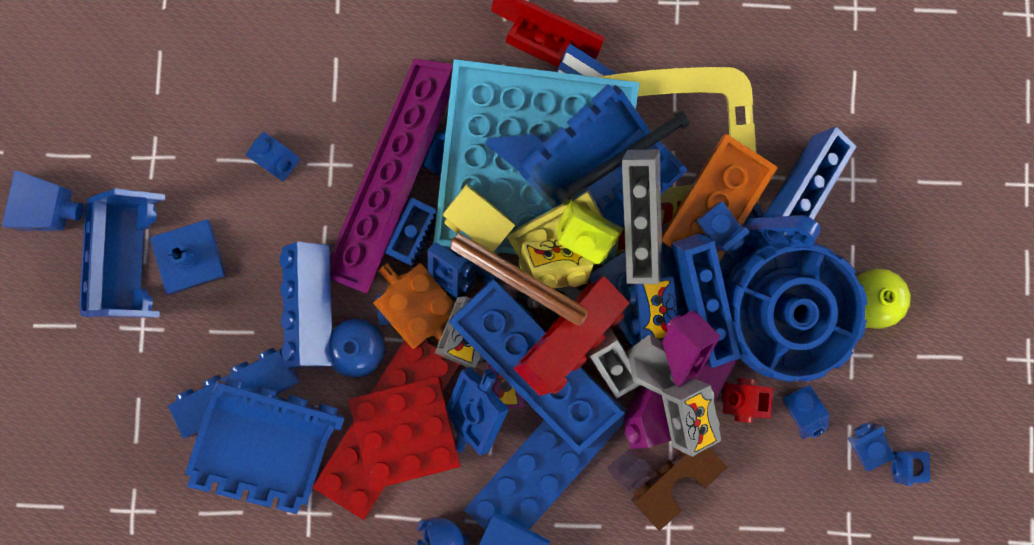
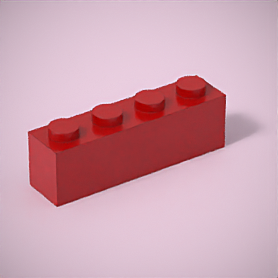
M605 276L591 282L574 300L588 310L586 320L580 326H577L560 316L513 368L539 396L551 392L553 394L559 392L568 382L565 377L570 371H576L586 362L587 357L585 354L590 348L595 349L605 340L606 335L604 332L609 326L611 328L614 327L625 316L622 311L629 305V302Z

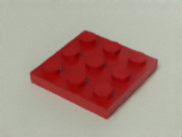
M439 376L348 399L370 490L461 467Z

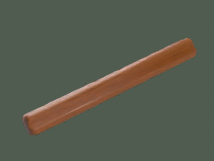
M458 233L452 239L450 248L565 319L577 326H580L586 320L588 310L463 234Z

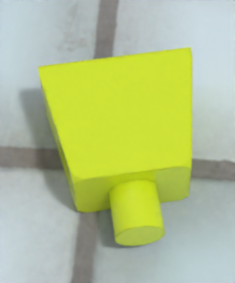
M570 200L556 226L559 244L595 264H600L609 255L623 231L622 227Z

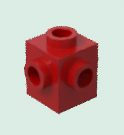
M738 378L737 384L725 383L722 395V413L734 415V421L753 423V417L771 418L773 388L756 386L755 379Z

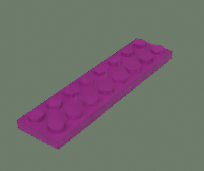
M414 58L330 254L331 280L365 294L368 293L384 251L398 223L400 214L449 101L453 64Z

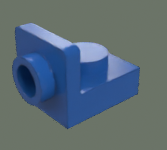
M723 201L716 203L695 220L704 234L715 241L716 250L719 251L728 250L732 252L745 242L743 238L750 233L747 227L740 226Z
M871 422L864 423L854 429V435L848 437L851 446L866 471H871L895 458L892 449L883 435L886 432L883 425L872 424Z

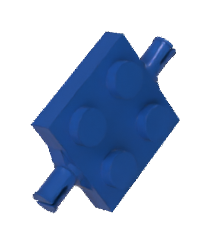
M472 367L461 371L447 404L449 419L457 431L455 440L457 452H463L468 443L479 455L488 453L509 409L492 391V386L497 378V373L492 369L485 370L483 378H481Z

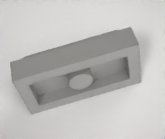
M648 335L627 351L634 382L662 395V391L676 385L673 381L661 340Z

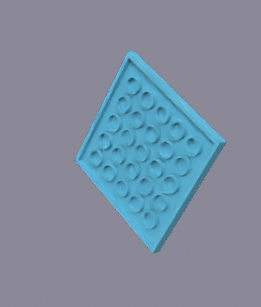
M454 59L434 242L442 246L451 247V241L457 233L444 223L447 218L443 216V212L466 184L513 220L515 227L512 230L553 209L522 177L518 170L485 144L489 137L529 133L539 137L543 133L546 137L550 138L561 127L566 131L570 127L566 122L584 105L591 108L594 105L591 99L607 84L611 87L617 85L636 109L639 82ZM462 230L460 231L461 234H463L464 236H466V237H468L469 239H471V238H470L467 234H465ZM507 237L494 251L517 254ZM618 240L609 255L600 264L616 256Z

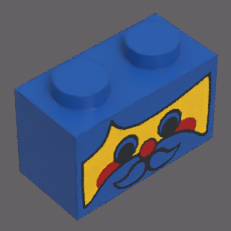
M661 275L659 284H631V286L627 287V299L629 305H633L634 317L630 318V331L632 336H636V340L639 342L648 335L663 341L668 331L666 328L667 324L677 315L674 277L669 275Z

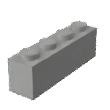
M660 149L627 150L622 159L627 284H659L663 271Z

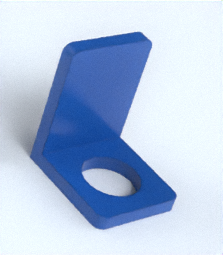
M893 451L895 458L891 462V472L894 482L906 486H913V482H930V454L928 452ZM913 458L919 459L922 464V470L916 476H913Z

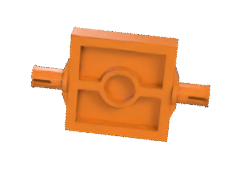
M387 262L378 272L390 285H388L384 294L374 301L373 304L412 349L416 348L426 338L432 336L439 342L444 331L443 327L450 317L455 303L421 263L410 272L398 276Z

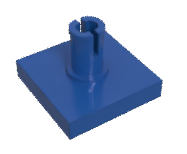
M206 219L150 237L167 295L227 277L209 220Z

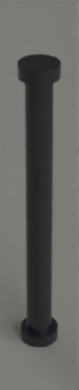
M678 110L673 114V118L563 189L559 187L554 190L557 198L566 206L570 203L569 199L622 166V159L627 150H647L677 129L688 127L690 124L687 116L683 111Z

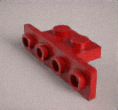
M493 0L491 12L514 22V25L507 34L505 43L558 68L569 44L593 59H597L605 40L603 36L527 0Z

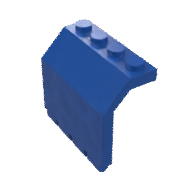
M607 84L591 99L594 104L591 108L584 105L566 122L570 126L566 131L562 127L558 129L542 144L545 147L542 153L537 149L520 164L524 168L520 172L522 177L552 208L562 204L554 190L559 187L563 189L651 132L625 93L617 85L611 87ZM659 141L647 150L660 149V183L662 194L688 170ZM620 166L577 195L589 190L603 217L624 229L622 166Z
M227 377L226 381L217 380L185 470V475L190 476L187 487L209 492L212 483L216 482L218 483L215 491L217 495L240 500L243 490H248L246 502L270 508L274 497L278 498L277 510L297 514L300 505H307L327 441L334 429L341 430L344 417L337 413L338 408L328 404L320 403L319 408L307 405V399L289 394L288 399L276 396L277 391L268 387L258 386L257 390L244 387L246 382L236 378Z

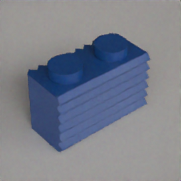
M411 198L384 253L412 268L415 267V262L419 261L418 257L422 256L421 251H424L423 246L427 245V240H430L431 230L435 229L437 210Z

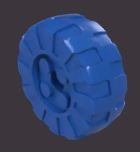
M775 243L754 248L749 251L750 255L743 261H737L726 277L728 281L725 290L732 317L734 340L737 341L740 353L739 359L754 371L776 380L808 382L825 377L826 372L833 368H840L852 356V350L858 340L862 339L867 323V320H865V305L868 304L864 286L859 284L854 275L856 270L846 259L818 243H814L811 247H793L792 245H787V243Z

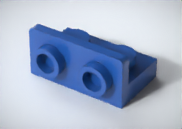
M434 242L428 249V273L446 293L455 299L460 297L463 292L467 293L472 289L477 279L475 277L477 265L463 256L460 258L450 247H443L439 243Z

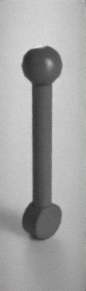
M531 297L528 298L527 304L529 308H539L552 315L554 320L561 316Z

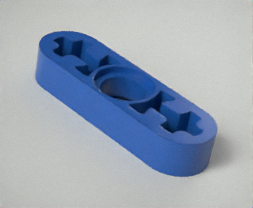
M803 215L749 218L743 224V227H747L750 231L743 238L745 240L744 243L753 248L775 243H787V245H792L793 247H811L821 232V227L815 220Z

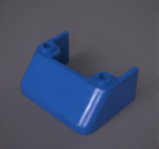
M115 188L88 198L84 210L79 309L82 317H159V311H151L152 296L148 295L145 288H141L144 229H148L151 223L156 221L157 209L153 205L154 203L164 201L165 194Z

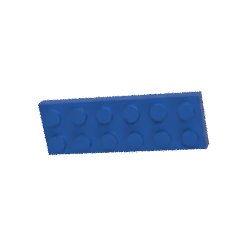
M495 277L449 319V323L578 455L624 415V410L582 367L576 371H570L565 377L568 382L556 394L551 392L541 396L513 369L547 330Z
M614 399L624 410V415L579 455L543 420L465 507L464 511L483 529H486L494 512L530 529L622 426L627 410Z

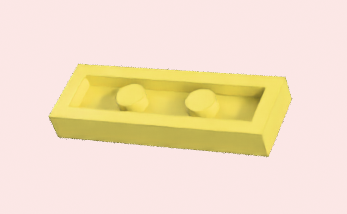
M589 190L570 199L603 217ZM561 204L512 230L506 236L519 258L523 243L557 239L556 226L568 204L566 206Z

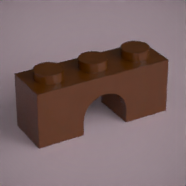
M710 448L693 457L677 450L680 454L672 461L667 459L661 463L655 470L657 475L649 483L647 480H644L633 490L635 496L631 499L632 502L659 531L682 511L672 497V487L678 479L692 477L700 486L706 488L728 468Z

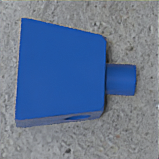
M14 170L2 226L18 231H63L67 219L79 221L82 218L84 208L82 203L71 201L72 190Z

